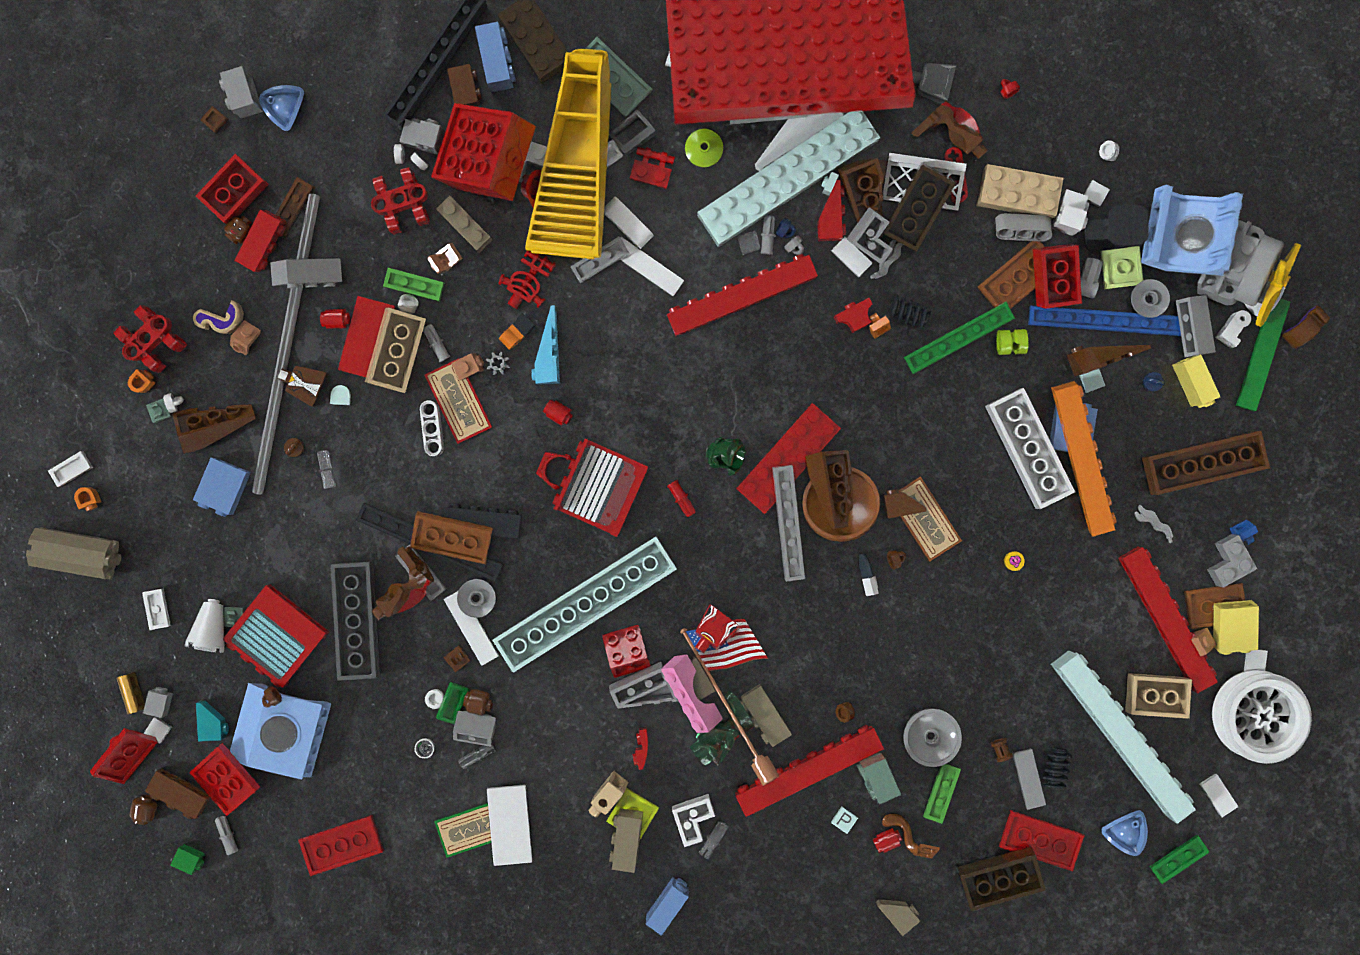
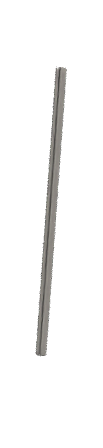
M309 194L297 259H308L320 200V196L316 194ZM303 284L299 285V288H291L252 488V493L261 495L264 492L284 387V381L279 380L278 375L281 369L287 370Z

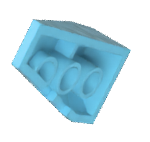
M555 305L550 307L535 361V369H532V380H535L537 385L560 383Z

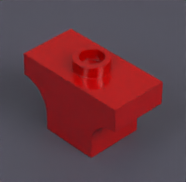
M870 298L858 304L854 301L846 305V310L835 315L834 319L837 324H847L852 333L871 323L868 317V309L873 304Z

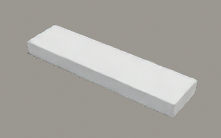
M621 237L629 254L620 260L668 294L674 296L684 280Z
M457 591L445 598L444 601L482 666L499 655L478 618L467 616L460 610L457 603Z

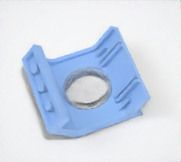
M1169 185L1156 188L1148 223V239L1144 243L1141 263L1164 271L1223 276L1224 271L1229 270L1231 265L1232 249L1235 245L1234 239L1239 224L1238 217L1242 207L1243 194L1235 192L1217 198L1181 195L1172 192L1173 187Z
M248 683L230 752L239 763L247 767L297 779L311 777L331 703L327 701L305 700L281 694V703L277 706L272 705L266 708L262 704L264 690L268 686Z

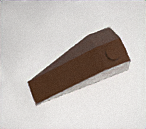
M878 158L855 161L837 168L856 223L860 221L869 207L883 217L882 188L884 176Z
M1082 346L1071 349L1072 353L1068 354L1067 357L1074 376H1079L1151 349V346H1100L1084 349Z
M252 404L227 406L226 409L209 407V410H198V408H190L172 413L184 454L203 449L256 419Z
M823 451L805 456L809 477L832 529L848 527L849 503L847 502V493L850 492L851 487L848 485V476L851 475L852 470L849 451Z

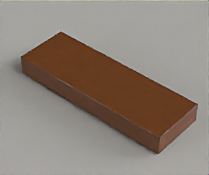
M298 177L275 214L286 221L284 225L286 228L282 234L286 237L308 201L309 194H312L315 188Z

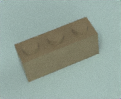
M451 196L436 208L478 253L492 241V238Z
M760 684L741 696L743 700L740 702L745 712L750 711L752 714L751 721L756 728L760 727L763 734H761V737L766 745L770 743L774 747L792 735Z
M620 808L619 814L615 815L613 826L617 828L616 833L612 835L611 844L615 846L614 851L611 850L609 862H613L612 870L635 873L642 827V811Z

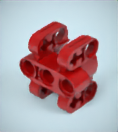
M410 167L400 170L404 186L388 191L383 176L372 179L378 195L372 199L371 207L379 215H385L386 225L389 232L393 235L402 232L397 219L399 217L395 214L400 211L412 208L415 219L420 226L430 223L427 211L422 205L428 198V192L424 186L417 183L415 174ZM417 189L423 190L422 196L419 195ZM403 195L404 201L401 204H396V197ZM380 201L384 203V209L382 210L377 209V204Z
M140 305L134 311L135 315L144 322L140 329L133 334L127 327L119 326L113 333L125 344L122 354L126 359L132 361L141 360L150 370L161 373L166 368V365L157 358L158 355L151 352L162 341L170 349L181 352L187 344L178 335L172 333V322L169 318L157 315L149 307ZM163 319L165 324L159 323V321ZM149 333L151 340L146 343L144 337ZM135 347L137 354L132 357L131 350Z

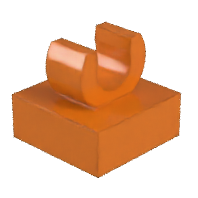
M877 313L870 316L872 324L869 327L874 339L891 329L890 321L886 316L881 319Z

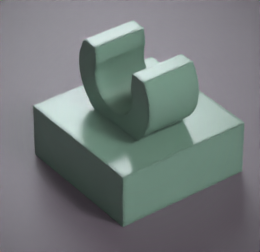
M164 398L146 405L153 423L173 416L172 413L168 412Z
M224 607V627H233L245 612V607Z

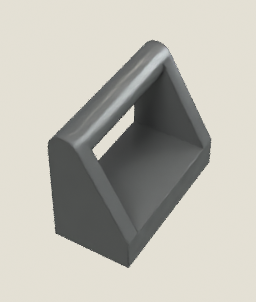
M638 110L634 111L609 131V137L615 142L625 157L656 135V130ZM639 118L646 129L623 146L616 138V135Z

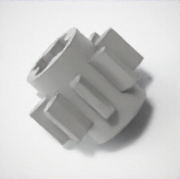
M492 352L493 357L486 359V361L490 362V366L487 369H494L493 375H496L497 371L504 375L503 370L510 368V366L506 365V361L509 358L503 359V352H500L499 356ZM496 359H498L499 361H503L500 364V368L494 366V364H496Z

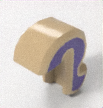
M233 300L229 305L225 318L202 309L197 310L193 315V321L196 326L209 330L210 325L213 330L222 334L235 332L243 320L242 307Z

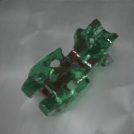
M728 691L725 694V698L743 730L748 732L755 727L754 721L748 715L738 697L731 691ZM730 715V719L725 724L721 720L710 732L694 735L697 741L689 748L704 767L712 761L716 765H720L736 739L741 735V732Z

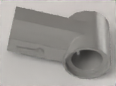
M1086 258L1080 277L1082 296L1092 299L1095 297L1099 287L1098 278L1103 265L1102 261L1095 258Z

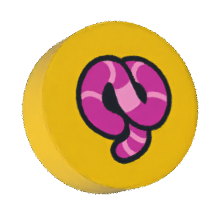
M1009 552L1004 558L1005 566L1009 570L1018 571L1024 566V557L1019 552Z

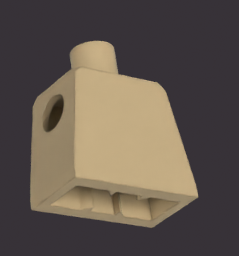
M613 771L594 795L591 801L592 806L588 810L589 813L594 817H598L601 812L606 815L624 794L629 782Z

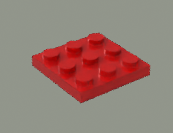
M223 743L189 772L226 816L260 788L255 779L250 776L243 765L238 762Z

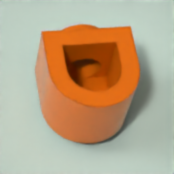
M136 369L128 379V386L133 392L146 393L156 382L152 380L154 376L149 371Z
M82 487L75 492L74 499L78 509L91 511L98 508L97 504L101 503L99 494L94 488Z

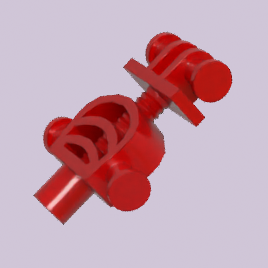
M527 250L524 257L528 256L533 260L529 262L522 258L521 262L531 268L528 273L516 271L512 274L511 278L505 277V274H502L500 277L499 285H507V290L513 293L507 304L518 309L521 302L525 300L528 303L534 301L538 308L541 307L546 299L538 296L541 291V285L535 278V275L539 272L549 278L550 274L542 269L546 267L549 269V272H552L557 264L556 262L549 261L547 256L543 259L540 257L541 254L531 253V251ZM537 260L541 262L539 267L535 265ZM519 275L526 276L524 280L516 278ZM532 280L537 284L536 291L530 285ZM513 283H522L521 286L513 285ZM528 287L533 292L532 296L526 291Z

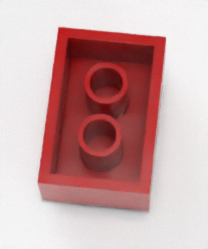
M234 154L199 191L196 197L221 221L227 224L233 216L239 217L269 184L241 157Z
M1064 244L1033 249L1036 305L1047 309L1082 304L1079 246Z

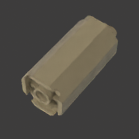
M42 527L35 528L28 541V545H32L31 551L27 550L26 553L28 566L110 580L114 576L116 565H119L121 562V554H118L119 542L116 540Z

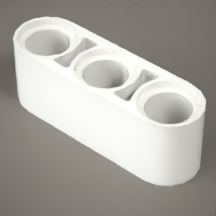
M614 197L604 207V214L639 249L654 236L617 197Z
M424 401L420 406L424 449L430 456H439L444 451L440 408L433 401ZM429 404L434 406V412L431 415H428L425 411L426 406ZM431 423H434L437 427L436 432L433 434L428 432V426ZM433 442L439 445V450L436 453L430 451V445Z

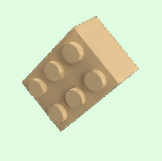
M1128 673L1125 711L1131 715L1189 718L1192 680L1186 677Z

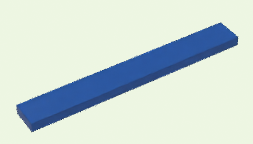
M1038 306L1029 307L1028 325L1181 336L1178 316L1159 315L1147 318L1138 313L1057 307L1047 309Z

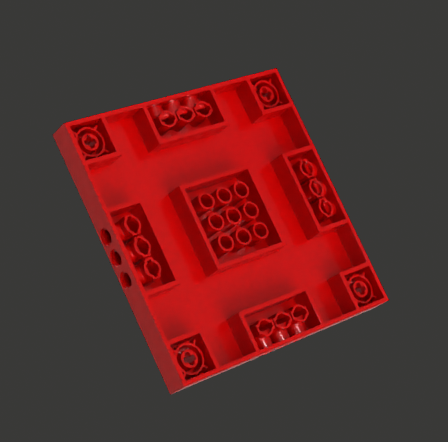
M666 0L675 124L913 107L915 91L904 0Z

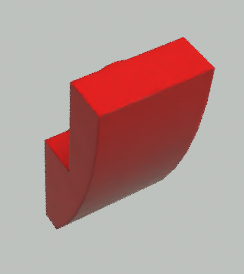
M647 726L639 728V733L636 734L638 745L642 744V747L636 748L635 754H632L634 765H638L639 770L643 769L647 758Z

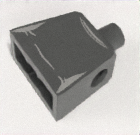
M925 63L921 72L912 70L913 83L918 84L916 93L939 104L944 103L946 100L948 101L956 65Z

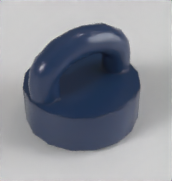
M783 218L775 233L781 238L783 236L789 238L795 234L796 227L791 224L790 220Z
M1151 372L1144 377L1143 385L1148 391H1157L1164 385V380L1159 373Z

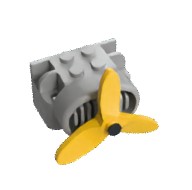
M1238 220L1239 224L1235 233V245L1232 249L1229 270L1224 271L1223 276L1202 274L1198 281L1197 294L1201 296L1207 295V298L1224 305H1233L1240 301L1247 305L1255 306L1260 300L1268 281H1270V286L1264 296L1256 319V325L1261 327L1268 318L1282 288L1287 286L1289 289L1293 278L1291 277L1290 279L1288 275L1301 244L1295 243L1285 260L1281 259L1276 271H1274L1284 248V243L1266 236L1264 231L1253 226L1252 222L1248 221L1245 223Z

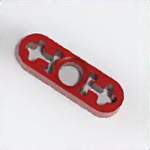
M951 147L945 152L944 161L953 162L952 158H948L951 152H954V155H958L955 162L964 163L963 155L959 148ZM965 174L962 186L964 195L961 196L960 203L964 202L968 196ZM951 191L949 195L952 202L956 203V197Z

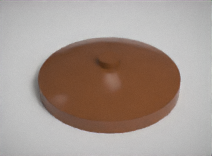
M851 467V475L848 476V485L851 487L850 492L847 493L849 522L846 528L832 529L811 480L804 491L802 505L805 519L818 535L828 540L844 542L857 539L867 533L877 520L880 509L878 490L870 477L856 468Z

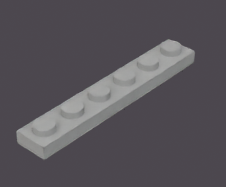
M793 465L772 467L785 581L805 579Z

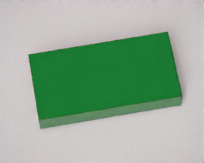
M450 682L436 718L455 724L458 711L461 710L465 695L469 689Z

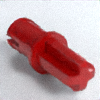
M678 480L667 486L676 499L675 503L678 502L685 516L693 515L696 510Z

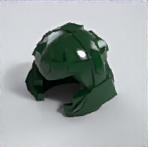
M719 437L707 447L706 457L708 458V464L712 468H727L729 476L737 474L741 469L746 451L740 439H724Z

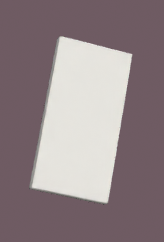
M526 785L487 788L494 866L531 863L533 859Z

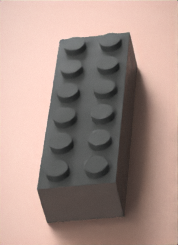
M374 562L331 564L337 680L377 678L380 676L377 618L372 613V610L376 608Z

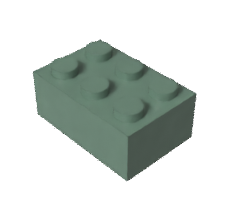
M880 751L859 761L860 764H857V768L873 800H877L881 804L901 795L887 761Z

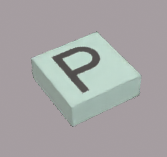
M841 806L831 823L848 834L858 817Z

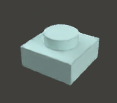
M831 172L829 177L825 176L821 185L824 187L822 193L830 195L839 176L838 174Z

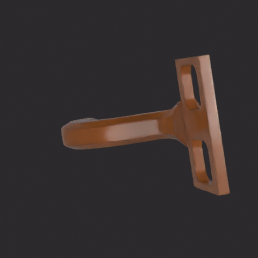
M888 814L882 819L883 826H899L902 829L906 848L913 855L932 859L939 851L940 847L925 844L918 846L913 841L910 825L902 816Z

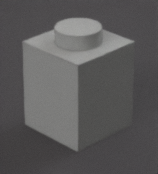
M156 687V689L148 691L143 714L159 718L167 716L173 693L167 692L168 689L163 687Z

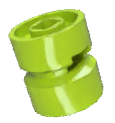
M1015 329L1012 333L1010 330H998L996 342L999 355H1010L1011 352L1027 354L1028 334L1026 329Z

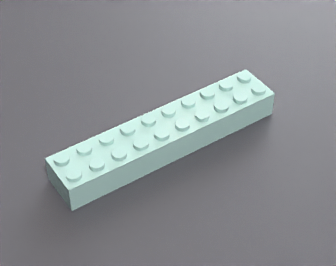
M863 111L848 112L698 211L697 216L716 245L720 247L876 144L880 137Z
M657 536L495 637L493 642L514 673L677 570Z
M1067 651L1051 664L1163 813L1178 824L1196 810L1192 805L1194 801L1187 793L1180 789L1182 785L1179 781L1168 774L1170 769L1164 762L1161 763L1157 759L1159 755L1152 747L1145 743L1147 741L1145 736L1133 728L1135 723L1129 716L1126 717L1121 712L1123 708L1110 697L1112 694L1110 690L1098 682L1099 676L1093 669L1090 670L1086 666L1088 662L1082 654L1079 655L1077 652Z

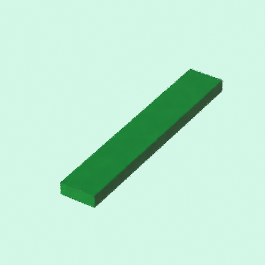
M1280 299L1275 308L1270 312L1265 323L1260 327L1236 406L1257 411L1290 301Z
M1004 302L905 356L904 359L912 374L1008 323L1015 319L1007 302Z

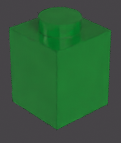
M183 844L178 848L170 866L192 875L202 868L204 864L202 858L205 853Z

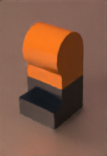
M521 313L517 320L499 337V340L511 350L536 326Z

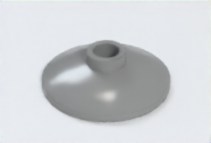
M1154 279L1138 283L1131 295V303L1134 310L1147 318L1163 314L1170 302V295L1166 286ZM1146 296L1151 298L1150 303L1146 302Z
M469 580L458 591V606L467 616L474 618L483 617L495 605V592L492 586L484 580ZM473 595L479 596L478 602L472 600Z

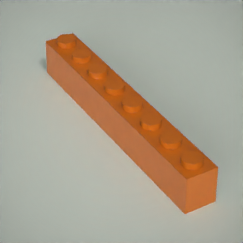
M1075 381L1052 387L1088 530L1092 536L1114 531V524L1117 523L1116 517L1109 508L1112 502L1109 494L1106 495L1105 488H1107L1106 479L1104 476L1101 477L1100 470L1103 467L1100 458L1097 459L1095 452L1098 451L1096 441H1092L1091 438L1093 428L1091 423L1087 422L1086 415H1089L1086 404L1082 403L1081 397H1084L1083 389Z

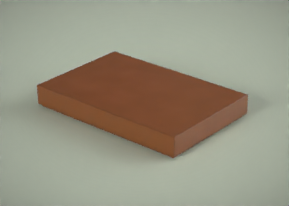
M1243 583L1229 584L1224 588L1214 586L1184 591L1189 629L1213 626L1214 603L1245 601Z

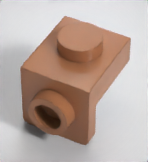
M453 243L447 244L439 252L428 257L432 269L438 274L448 271L463 259Z
M244 320L231 335L230 346L236 352L247 355L249 347L260 335L261 330Z
M471 353L451 363L459 381L477 372L484 371V362L481 356H477L476 353Z
M1208 628L1193 632L1195 636L1191 640L1200 656L1208 654L1217 645Z

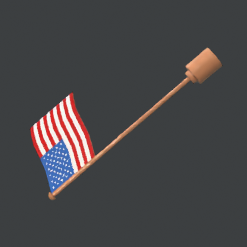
M745 619L732 620L740 626L739 630L718 650L710 645L704 654L695 648L701 639L696 635V630L687 631L685 628L681 629L680 633L686 638L755 756L751 767L761 784L765 786L777 779L779 774L768 756L764 757L763 754H757L709 672L731 668L751 660L768 659Z

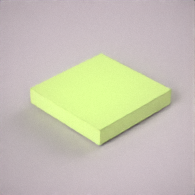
M1140 246L1100 251L1101 261L1103 262L1104 289L1134 286L1143 281Z

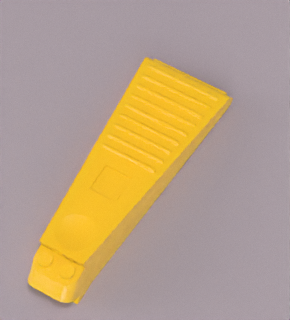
M576 49L571 53L566 52L562 81L525 249L531 251V253L585 259L601 258L611 101L610 66L606 51Z

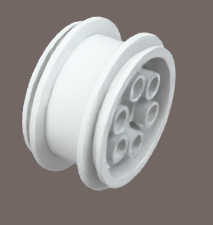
M1263 670L1245 671L1230 678L1218 691L1212 707L1213 725L1223 744L1233 752L1254 762L1275 763L1289 758L1303 746L1311 728V708L1303 691L1291 680ZM1274 689L1279 692L1274 698L1269 699ZM1262 691V697L1257 700V693ZM1244 698V705L1239 707L1240 701ZM1274 703H1277V709L1274 711ZM1261 713H1263L1264 716L1263 720L1260 717ZM1278 716H1286V722L1279 721L1280 717ZM1241 717V724L1236 726V719ZM1274 722V728L1271 730L1269 724ZM1256 729L1255 737L1251 738V731ZM1243 731L1244 736L1241 738L1239 734ZM1264 733L1268 734L1269 738L1271 739V741L1267 744L1265 741Z

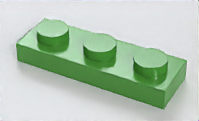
M388 268L383 287L440 302L445 283Z
M947 763L940 766L923 815L924 818L943 824L961 771L960 768Z

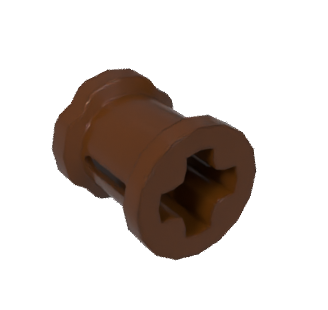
M1000 738L990 743L997 754V762H1003L1013 757V753H1010L1006 743L1008 741L1007 738Z

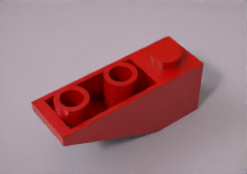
M836 180L817 222L818 242L841 241L843 235H846V225L842 224V216H845V205H841V197H844V185L840 184V180Z

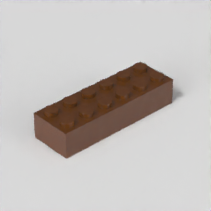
M1252 431L1142 457L1151 495L1168 493L1270 468L1262 431Z

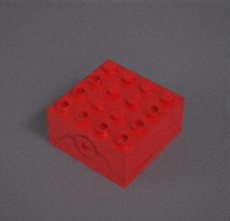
M454 103L431 177L456 190L513 201L536 126L512 112Z

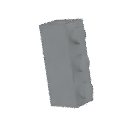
M1207 295L1176 300L1184 356L1191 357L1216 352Z

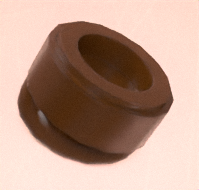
M297 438L288 439L284 444V451L290 457H298L304 451V444Z
M892 550L887 553L888 563L893 570L901 568V564L906 560L905 552Z
M269 686L264 690L262 697L264 707L277 706L282 702L281 694L276 688Z
M850 702L839 704L836 707V716L841 722L846 723L854 719L855 710Z

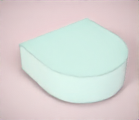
M342 385L334 387L331 391L330 404L351 405L350 390Z

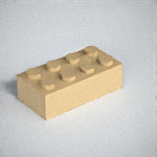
M987 164L983 168L977 206L1018 214L1044 215L1052 220L1057 216L1064 178Z
M385 308L365 382L402 393L406 392L426 321L425 318L392 308Z

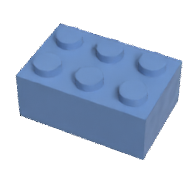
M498 22L475 26L486 81L491 93L514 88L513 82L516 81L512 65H509V63H512L508 46H505V44H508L504 27L500 28Z

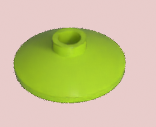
M696 130L686 141V156L691 163L698 167H710L716 164L722 156V140L712 130ZM702 144H707L708 148L706 150H702L700 146Z

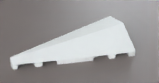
M843 113L812 114L804 118L788 119L758 159L755 168L761 171L771 162L776 161L785 153L844 116Z

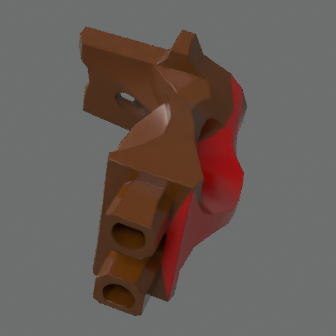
M947 100L912 132L913 136L919 137L927 130L946 123L949 128L951 142L963 149L967 154L972 151L979 159L988 150L982 143L984 139L975 119L964 109L953 107Z
M402 546L397 552L409 569V581L407 583L391 584L385 595L376 601L378 606L372 610V613L378 620L385 616L390 617L404 612L417 605L426 596L427 587L434 582L428 565L415 554L410 546L406 549Z

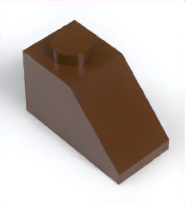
M898 489L886 491L887 495H882L886 518L927 512L926 507L906 493L898 492Z

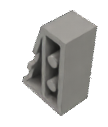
M340 258L296 259L270 263L272 286L287 285V288H299V285L305 284L306 287H317V284L323 283L324 287L335 286V283L342 282Z
M662 662L609 685V692L617 708L678 701L661 671L663 667Z

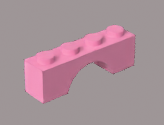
M688 655L674 656L661 668L665 680L672 688L674 696L681 704L683 712L691 722L692 728L696 733L710 732L723 718L715 703L705 704L696 697L693 690V678L696 669Z

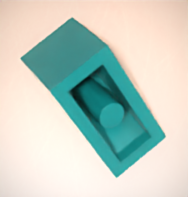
M205 700L197 702L198 742L218 741L226 738L229 727L225 722V718Z

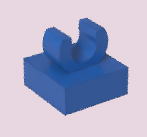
M1247 519L1230 528L1231 533L1239 535L1243 542L1246 541L1247 545L1255 541L1252 535L1258 532L1256 526Z

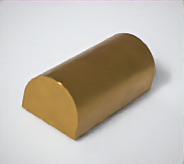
M135 672L117 677L127 714L143 710L145 703Z

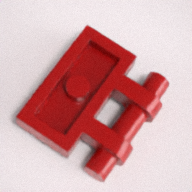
M638 147L636 154L643 156V160H634L630 179L667 189L672 169L665 168L666 162L674 164L675 157L668 155L667 152L659 153L652 151V148L646 147L644 149ZM649 158L659 160V166L648 163Z

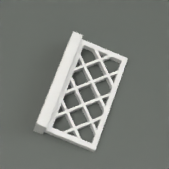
M889 153L883 200L899 202L901 198L898 197L904 194L905 190L902 191L896 181L904 175L911 181L907 173L913 169H918L922 162L940 173H948L947 177L952 174L960 175L959 184L952 190L956 197L955 206L944 203L942 207L951 210L959 209L966 164ZM891 165L900 166L904 174L894 180L890 174ZM903 167H907L910 169L908 171H905ZM889 177H890V178L893 180V182H891V183L888 185V183H889ZM895 183L901 193L895 197L887 196L888 187Z

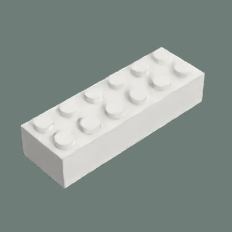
M1024 388L1018 389L985 406L1035 509H1042L1075 492Z

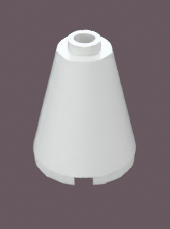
M208 599V602H203L186 639L185 647L189 648V645L192 644L194 649L216 652V649H220V653L224 652L223 605L219 604V600Z

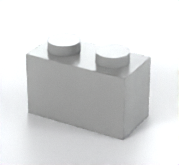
M458 711L453 729V740L491 747L496 728V717L488 714L480 716L468 713L467 711Z

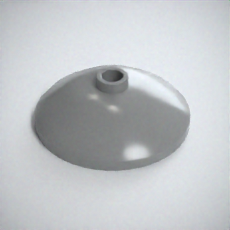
M925 709L910 718L904 730L903 740L908 754L916 762L924 766L937 767L950 762L956 756L961 746L962 735L957 721L950 714L940 709ZM932 732L934 734L933 738L928 739V733Z

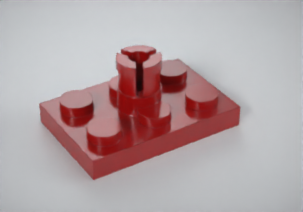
M124 728L118 736L113 737L109 741V748L90 770L91 775L125 784L157 744L156 737Z

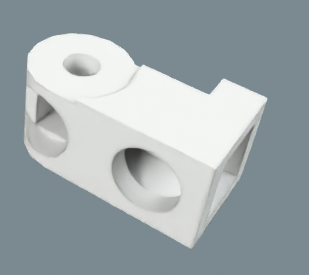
M1245 310L1233 313L1215 338L1229 348L1237 347L1241 341L1237 336L1243 327L1250 324L1251 315Z

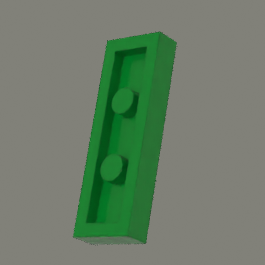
M1196 835L1149 867L1159 882L1163 884L1208 854L1209 850L1201 838Z

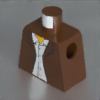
M295 366L293 372L281 369L278 379L288 383L285 389L286 392L313 407L327 373Z

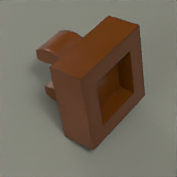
M460 645L444 657L455 673L471 660Z

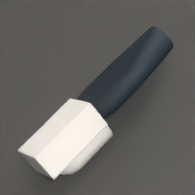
M866 553L859 554V564L862 577L864 578L862 581L866 596L879 594L876 576H873Z

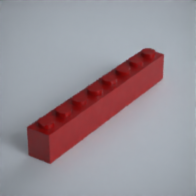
M800 254L794 257V261L788 264L786 261L775 265L776 269L769 271L767 268L758 272L757 277L752 279L750 276L740 280V284L733 286V283L722 287L723 291L716 293L712 291L705 294L704 299L698 301L695 298L688 301L685 307L680 308V306L669 309L670 313L667 314L675 337L816 279L818 275L810 256Z
M1136 547L1118 557L1183 676L1192 680L1191 690L1199 693L1218 682L1215 678L1217 673L1212 666L1208 665L1206 661L1208 659L1207 655L1200 656L1191 639L1195 634L1193 632L1190 633L1187 627L1189 626L1187 619L1180 615L1178 611L1180 607L1177 601L1171 598L1168 585L1162 582L1159 577L1161 573L1156 565L1153 566L1150 560L1152 558L1151 554L1146 548Z
M868 725L859 728L858 732L853 735L850 733L840 738L841 741L835 744L834 742L823 746L824 749L819 752L815 750L806 755L807 758L801 761L796 759L790 762L789 766L784 769L782 767L777 768L776 771L779 777L765 786L757 778L754 780V784L750 786L745 784L739 787L735 796L745 817L883 750L882 743L873 726L868 727Z

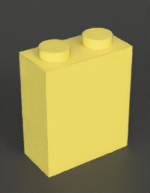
M1201 354L1188 357L1172 365L1191 407H1208L1216 403L1215 399L1219 398L1220 395Z
M1252 600L1214 603L1213 639L1217 644L1214 648L1224 655L1232 654V652L1250 653L1252 650H1258L1259 606Z

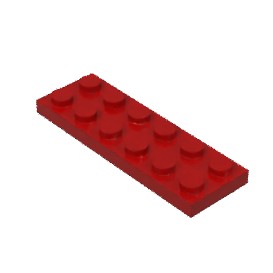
M812 403L736 489L765 514L776 502L772 467L793 465L795 481L807 467L805 456L821 452L841 428Z

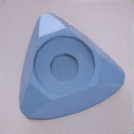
M291 85L271 87L260 95L259 102L266 115L282 130L288 131L291 129L299 111L304 90Z
M1140 810L1127 814L1104 826L1102 834L1119 850L1126 854L1137 856L1141 854L1147 842L1148 828L1145 815Z

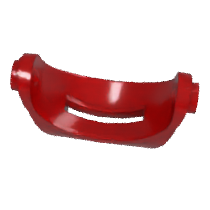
M545 452L536 474L550 485L551 488L557 490L560 486L553 484L548 479L546 473L547 466L551 460L558 457H564L567 460H572V458L568 454L564 456L553 452Z

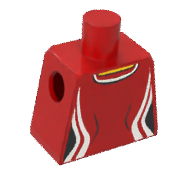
M710 604L696 629V635L701 639L695 648L703 654L710 645L718 650L739 630L740 626Z

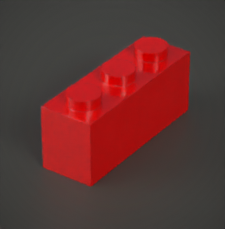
M260 210L234 261L253 272L264 270L268 264L267 258L269 254L273 253L277 247L276 241L278 237L282 236L286 227L284 225L286 221L268 210Z

